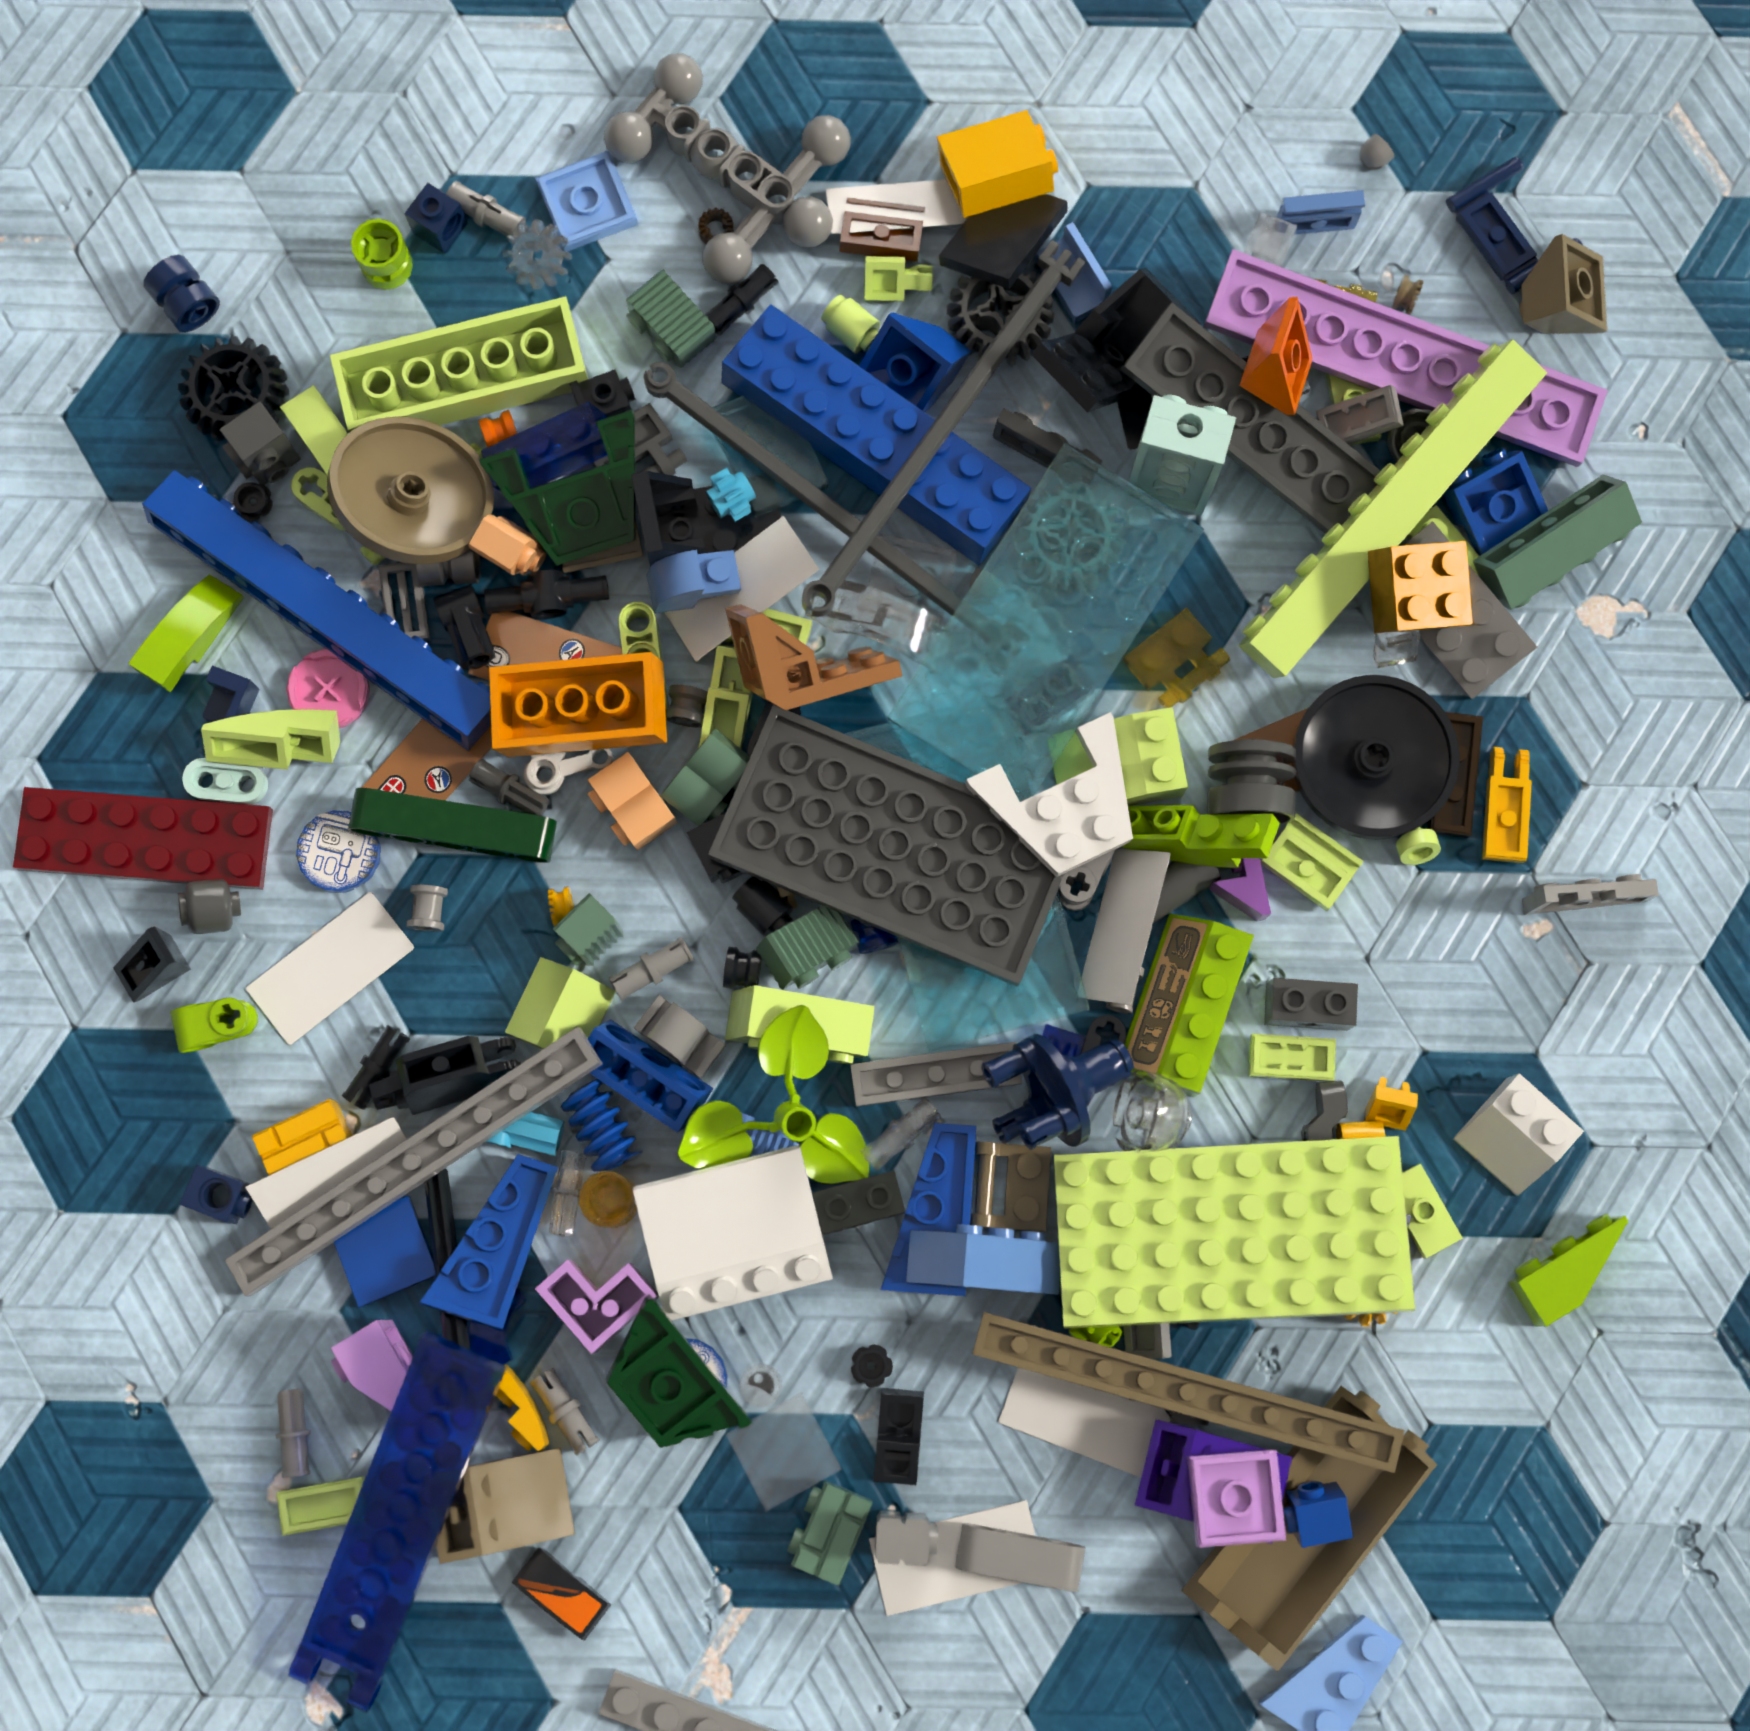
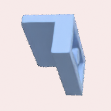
M1071 222L1065 226L1063 238L1056 241L1059 247L1053 258L1057 260L1062 252L1068 249L1073 253L1066 264L1068 268L1071 269L1079 257L1086 261V264L1070 287L1060 281L1054 292L1075 324L1088 317L1100 303L1111 295L1112 285L1078 229ZM1046 247L1039 250L1035 254L1034 259L1036 260V262H1038L1039 257L1046 249Z

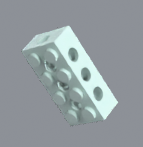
M1154 395L1124 495L1202 516L1224 465L1236 417L1227 415L1224 409L1216 406L1200 408L1187 404L1183 398L1175 395H1163L1162 397Z

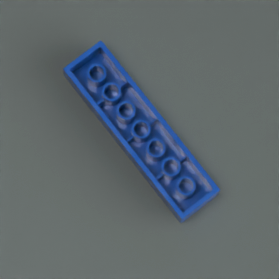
M772 304L767 307L722 361L721 383L879 496L935 421L931 416ZM951 432L897 508L980 566L1024 510L1032 488L958 435Z

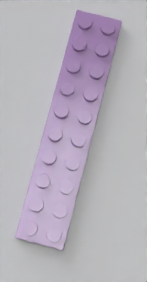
M1232 249L1203 326L1253 345L1258 329L1289 297H1298L1313 357L1310 367L1370 390L1392 385L1396 388L1398 400L1431 411L1441 403L1445 405L1449 403L1455 396L1451 391L1452 388L1467 373L1471 375L1475 373L1481 366L1477 361L1478 358L1490 346ZM1540 365L1547 374L1494 436L1579 467L1584 461L1608 390Z

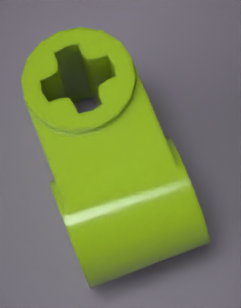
M223 998L207 1003L187 1005L170 1011L179 1053L203 1050L213 1047L218 1043L245 1037L254 1031L258 1023V1014L255 1007L246 1001L234 998ZM234 1010L239 1011L240 1018L234 1020V1025L228 1024V1018L234 1015Z

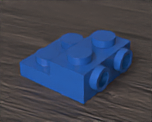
M1502 447L1485 454L1481 458L1484 463L1482 466L1473 471L1470 467H1466L1443 493V497L1456 525L1464 526L1469 540L1479 556L1549 511L1522 451H1506Z

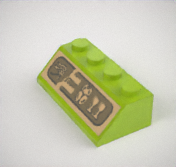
M1169 913L1124 1042V1046L1131 1055L1134 1065L1131 1075L1192 1097L1201 1093L1254 935L1216 921Z

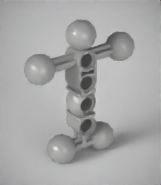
M683 53L668 54L658 62L653 77L655 88L634 112H619L609 119L604 131V143L606 149L615 159L630 163L638 162L647 156L653 144L654 133L652 128L656 124L667 132L669 146L675 153L685 156L686 160L692 162L693 166L702 176L710 179H720V185L723 188L729 186L735 198L752 210L733 233L717 234L708 241L703 251L702 262L706 272L713 280L723 284L737 283L746 277L752 266L753 254L751 248L772 224L783 223L785 233L794 244L803 248L817 247L829 237L833 229V217L825 203L812 196L801 197L795 200V196L820 166L836 165L845 158L849 151L851 137L847 127L839 118L831 115L816 116L809 121L801 135L803 150L782 174L758 155L745 151V147L741 144L738 145L730 132L718 127L710 128V121L706 118L703 121L700 120L699 114L694 108L687 105H679L687 104L697 97L702 87L703 74L699 65L692 57ZM682 127L693 129L685 135L676 133ZM714 149L721 150L724 152L721 156L716 158L709 157L706 155L709 151ZM744 172H750L755 175L747 181L737 178L738 175ZM774 195H781L786 198V200L778 204L768 201Z

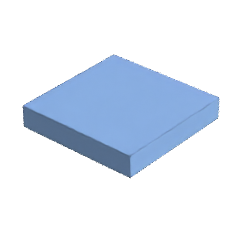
M609 151L535 178L565 252L638 225L637 217Z

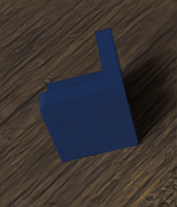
M212 666L206 681L214 689L204 710L203 718L208 722H214L229 717L249 714L260 689L248 678Z

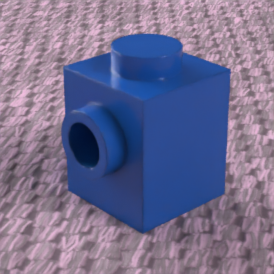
M1310 1481L1300 1484L1297 1489L1286 1491L1288 1507L1283 1508L1285 1529L1287 1534L1294 1533L1302 1548L1353 1538L1347 1497L1337 1482L1323 1484L1317 1481Z

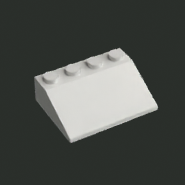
M800 1145L633 1187L662 1309L671 1321L833 1279Z

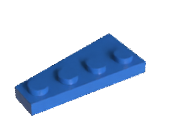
M934 1123L881 1290L953 1296L966 1295V1287L906 1282L910 1230L956 1233L957 1224L970 1225L977 1126Z
M518 1154L420 1301V1305L502 1331L558 1167Z

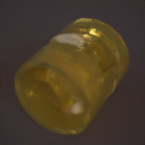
M601 1171L592 1175L584 1182L579 1192V1206L582 1214L591 1223L604 1228H619L628 1224L637 1213V1205L633 1193L635 1185L628 1178L613 1171Z

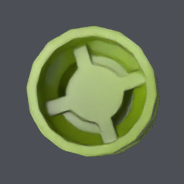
M379 218L368 220L358 226L351 239V249L367 282L375 288L384 290L395 289L404 284L411 275L413 264L412 257L397 226L388 220Z

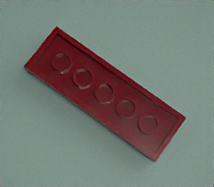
M24 787L13 868L19 871L188 884L192 881L224 879L229 884V887L263 890L273 809L270 806Z

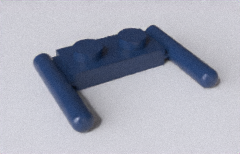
M1518 157L1511 158L1446 199L1448 209L1457 215L1456 220L1501 281H1505V286L1511 294H1515L1522 289L1521 285L1538 262L1536 258L1537 253L1494 194L1488 191L1522 171L1523 162ZM1573 238L1574 241L1582 244L1579 239Z

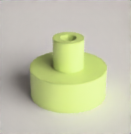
M1419 827L1404 834L1396 842L1400 860L1407 865L1428 862L1441 851L1436 832L1431 829H1421Z

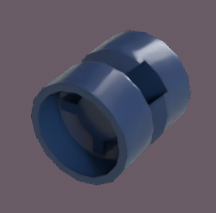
M173 255L161 260L147 273L143 282V287L158 306L164 307L163 312L180 332H190L203 326L216 314L220 305L218 297L205 281L200 280L198 272L183 255Z

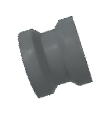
M671 685L669 696L672 700L670 707L666 709V721L686 727H702L704 718L702 712L704 705H706L708 692L688 685Z

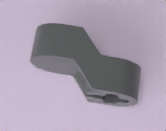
M1341 1080L1316 1083L1317 1116L1307 1125H1303L1301 1130L1302 1141L1333 1140L1332 1128L1342 1118H1346L1348 1113L1346 1090Z

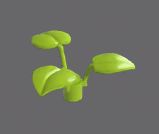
M797 1005L780 1013L767 1026L759 1041L758 1059L762 1070L771 1076L785 1075L784 1083L789 1094V1101L780 1104L776 1109L774 1121H748L743 1123L740 1110L733 1104L720 1100L705 1103L693 1112L685 1127L677 1151L678 1157L683 1162L698 1169H705L748 1158L753 1150V1142L746 1131L750 1129L768 1130L773 1133L780 1131L793 1141H802L800 1149L807 1176L817 1182L834 1184L857 1181L869 1177L868 1152L857 1126L849 1118L838 1113L824 1114L816 1123L814 1114L800 1103V1096L795 1090L792 1080L793 1076L799 1079H808L815 1076L823 1069L829 1055L827 1036L808 1006Z

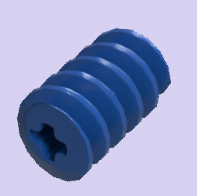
M598 1079L572 1092L560 1106L564 1112L576 1111L568 1121L571 1127L584 1126L575 1137L578 1142L591 1141L583 1151L586 1157L599 1156L591 1165L593 1172L615 1169L643 1153V1151L629 1152L628 1148L637 1139L635 1136H621V1133L629 1123L628 1121L614 1122L613 1118L622 1109L620 1106H606L607 1101L614 1093L613 1091L599 1092L598 1088L603 1082Z

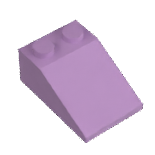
M376 1320L331 1348L336 1357L331 1360L332 1365L343 1382L349 1380L354 1388L433 1439L449 1435L455 1431L453 1424L393 1320Z

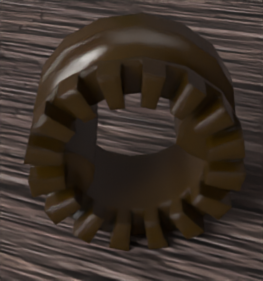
M711 208L707 209L708 211L703 212L699 218V236L705 245L714 237L710 233V228L706 227L710 222H722V229L726 230L723 233L734 232L732 216L730 217L729 213L724 212L722 208L721 210H718V208L713 210Z

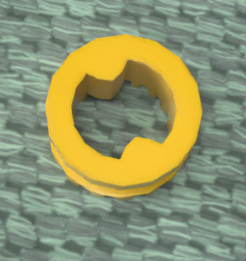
M569 886L563 887L561 892L548 889L549 906L553 907L550 908V912H553L551 913V919L554 926L574 908Z

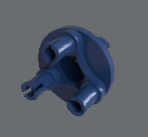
M1033 1034L1014 1044L1012 1051L982 1063L983 1075L992 1088L1023 1073L1029 1089L1028 1099L1023 1101V1106L992 1120L996 1135L1001 1132L1003 1133V1135L999 1136V1140L1006 1144L1011 1139L1021 1136L1022 1141L1029 1150H1033L1036 1146L1055 1137H1058L1071 1147L1079 1146L1088 1141L1091 1125L1087 1107L1095 1094L1115 1085L1121 1079H1127L1132 1074L1131 1070L1134 1069V1065L1127 1048L1119 1040H1110L1108 1044L1096 1046L1075 1057L1060 1054L1056 1047L1044 1036Z

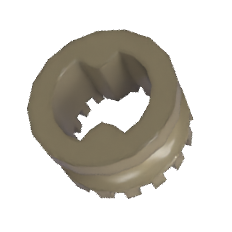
M1404 274L1391 308L1396 310L1402 307L1405 309L1406 314L1411 315L1423 281L1418 279L1417 282H1412L1409 276Z

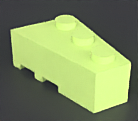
M756 985L732 991L725 1035L726 1041L748 1043L749 1048L758 1049L764 1030L775 1017L794 1006L806 1005L827 1036L829 1044L828 1061L853 1064L854 1058L868 1056L875 1006Z

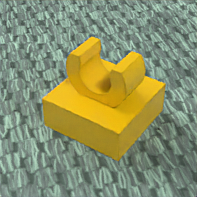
M1381 1077L1365 1108L1364 1121L1381 1120L1385 1127L1406 1131L1417 1109L1418 1094L1410 1092V1086L1407 1082H1403L1399 1090L1386 1087L1387 1078Z

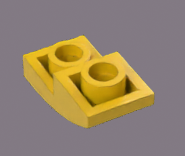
M501 1365L489 1379L496 1385L492 1390L493 1393L506 1406L511 1408L516 1404L520 1408L508 1420L515 1428L511 1435L526 1450L529 1451L534 1447L539 1452L550 1443L541 1412L529 1390L508 1365Z

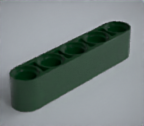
M356 788L348 830L380 838L531 862L549 863L551 861L557 821L533 814L377 789Z

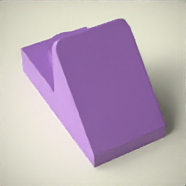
M1241 858L1239 867L1231 868L1233 873H1239V878L1213 882L1209 889L1255 921L1265 920L1271 915L1260 858Z

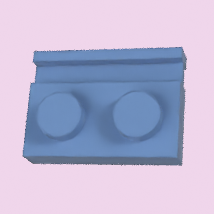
M1363 190L1284 197L1283 205L1280 206L1275 219L1276 236L1355 229L1362 213L1361 208L1365 207Z

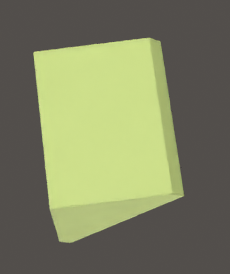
M540 957L505 1033L542 1050L576 1027L581 1028L588 1039L592 1030L601 1025L616 991L573 968Z

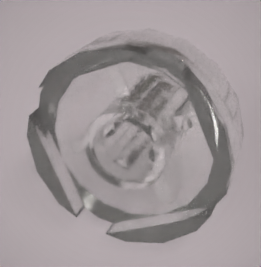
M1142 1070L1134 1071L1133 1074L1137 1076L1132 1081L1124 1080L1115 1100L1113 1126L1121 1127L1123 1138H1116L1118 1145L1123 1151H1134V1154L1155 1153L1176 1148L1192 1123V1112L1185 1090L1173 1079L1161 1073Z

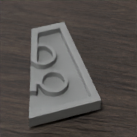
M1641 874L1617 877L1615 878L1616 882H1600V879H1587L1577 881L1575 884L1559 885V883L1538 885L1534 887L1533 893L1522 899L1524 915L1647 902L1659 896L1656 879L1642 880Z

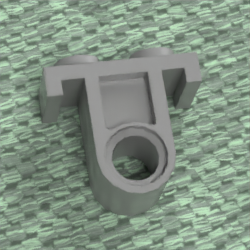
M661 995L657 996L634 1027L635 1030L700 1079L703 1078L726 1047V1044L712 1035L700 1021L674 1002L672 1004L669 1003Z

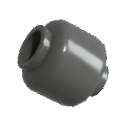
M224 879L192 881L186 885L184 893H178L181 926L188 925L189 930L193 934L226 932L233 925V917L241 916L239 892H230L229 884Z

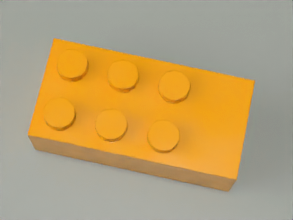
M652 652L489 667L492 749L506 757L667 743L664 664Z

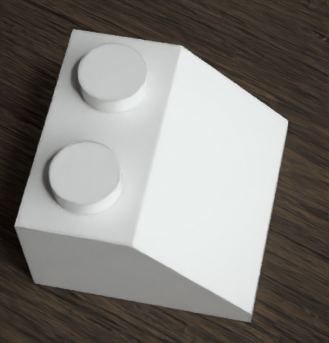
M1519 1073L1504 1080L1456 1134L1453 1140L1515 1196H1519L1556 1164L1584 1131Z

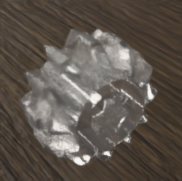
M533 220L531 227L524 223L518 224L519 237L512 234L506 236L507 240L513 244L512 250L506 249L502 252L504 257L513 259L506 267L507 272L517 274L516 281L522 286L530 283L532 289L541 290L545 282L548 286L554 287L557 285L555 273L563 276L568 274V270L561 266L562 260L568 261L573 258L571 253L562 251L569 242L567 237L557 236V226L549 224L545 227L543 221ZM539 249L542 250L541 259L535 258L533 260V252H539Z

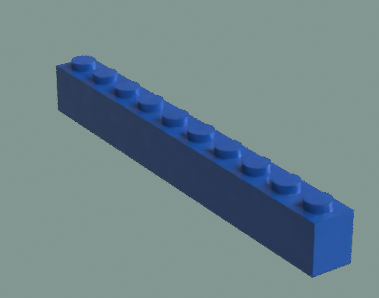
M174 470L142 503L149 524L320 646L332 652L341 661L361 673L369 681L467 751H470L491 726L490 687L482 682L476 684L464 676V671L454 661L450 659L443 661L432 653L431 647L423 639L415 635L412 638L400 630L398 623L392 617L383 612L378 615L367 607V602L353 590L346 592L336 585L334 578L321 567L312 568L303 561L301 554L288 544L281 546L271 539V534L261 524L255 521L250 524L240 517L238 510L225 499L218 501L209 495L206 487L192 476L186 478Z

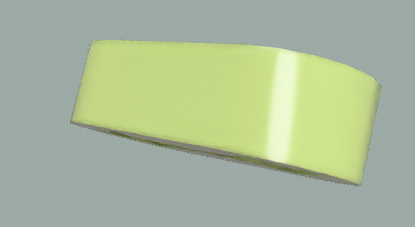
M313 467L299 470L291 481V489L297 500L334 528L345 530L330 505L327 492V475ZM306 482L311 484L316 482L324 495L320 498L311 491L306 494L303 485Z

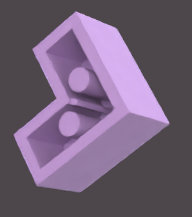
M566 1260L535 1288L591 1354L599 1352L635 1319L646 1296L650 1294L654 1300L659 1298L656 1289L632 1263L626 1264L598 1289L574 1260Z

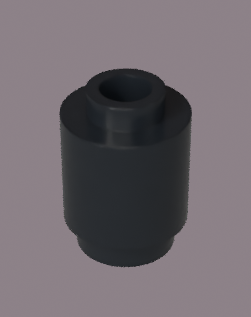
M753 876L732 897L738 904L736 909L764 937L793 921V918L790 916L793 907L784 898L780 897L779 892L770 883L761 881Z

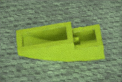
M207 575L160 621L128 664L137 672L171 693L192 661L194 660L199 663L244 596L212 575Z

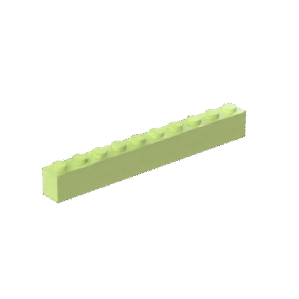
M1513 339L1499 346L1494 343L1481 354L1477 360L1481 366L1473 375L1467 373L1455 384L1451 390L1455 396L1447 405L1441 403L1426 418L1429 426L1421 435L1415 433L1400 448L1403 456L1395 465L1389 463L1374 478L1377 486L1369 495L1363 493L1348 508L1351 516L1342 526L1337 523L1324 535L1321 541L1325 545L1316 556L1313 553L1308 555L1296 568L1295 572L1298 574V577L1290 586L1287 584L1282 585L1269 600L1272 607L1263 617L1258 614L1243 629L1242 632L1246 637L1238 646L1272 678L1286 676L1370 579L1368 551L1399 546L1545 377L1547 372Z

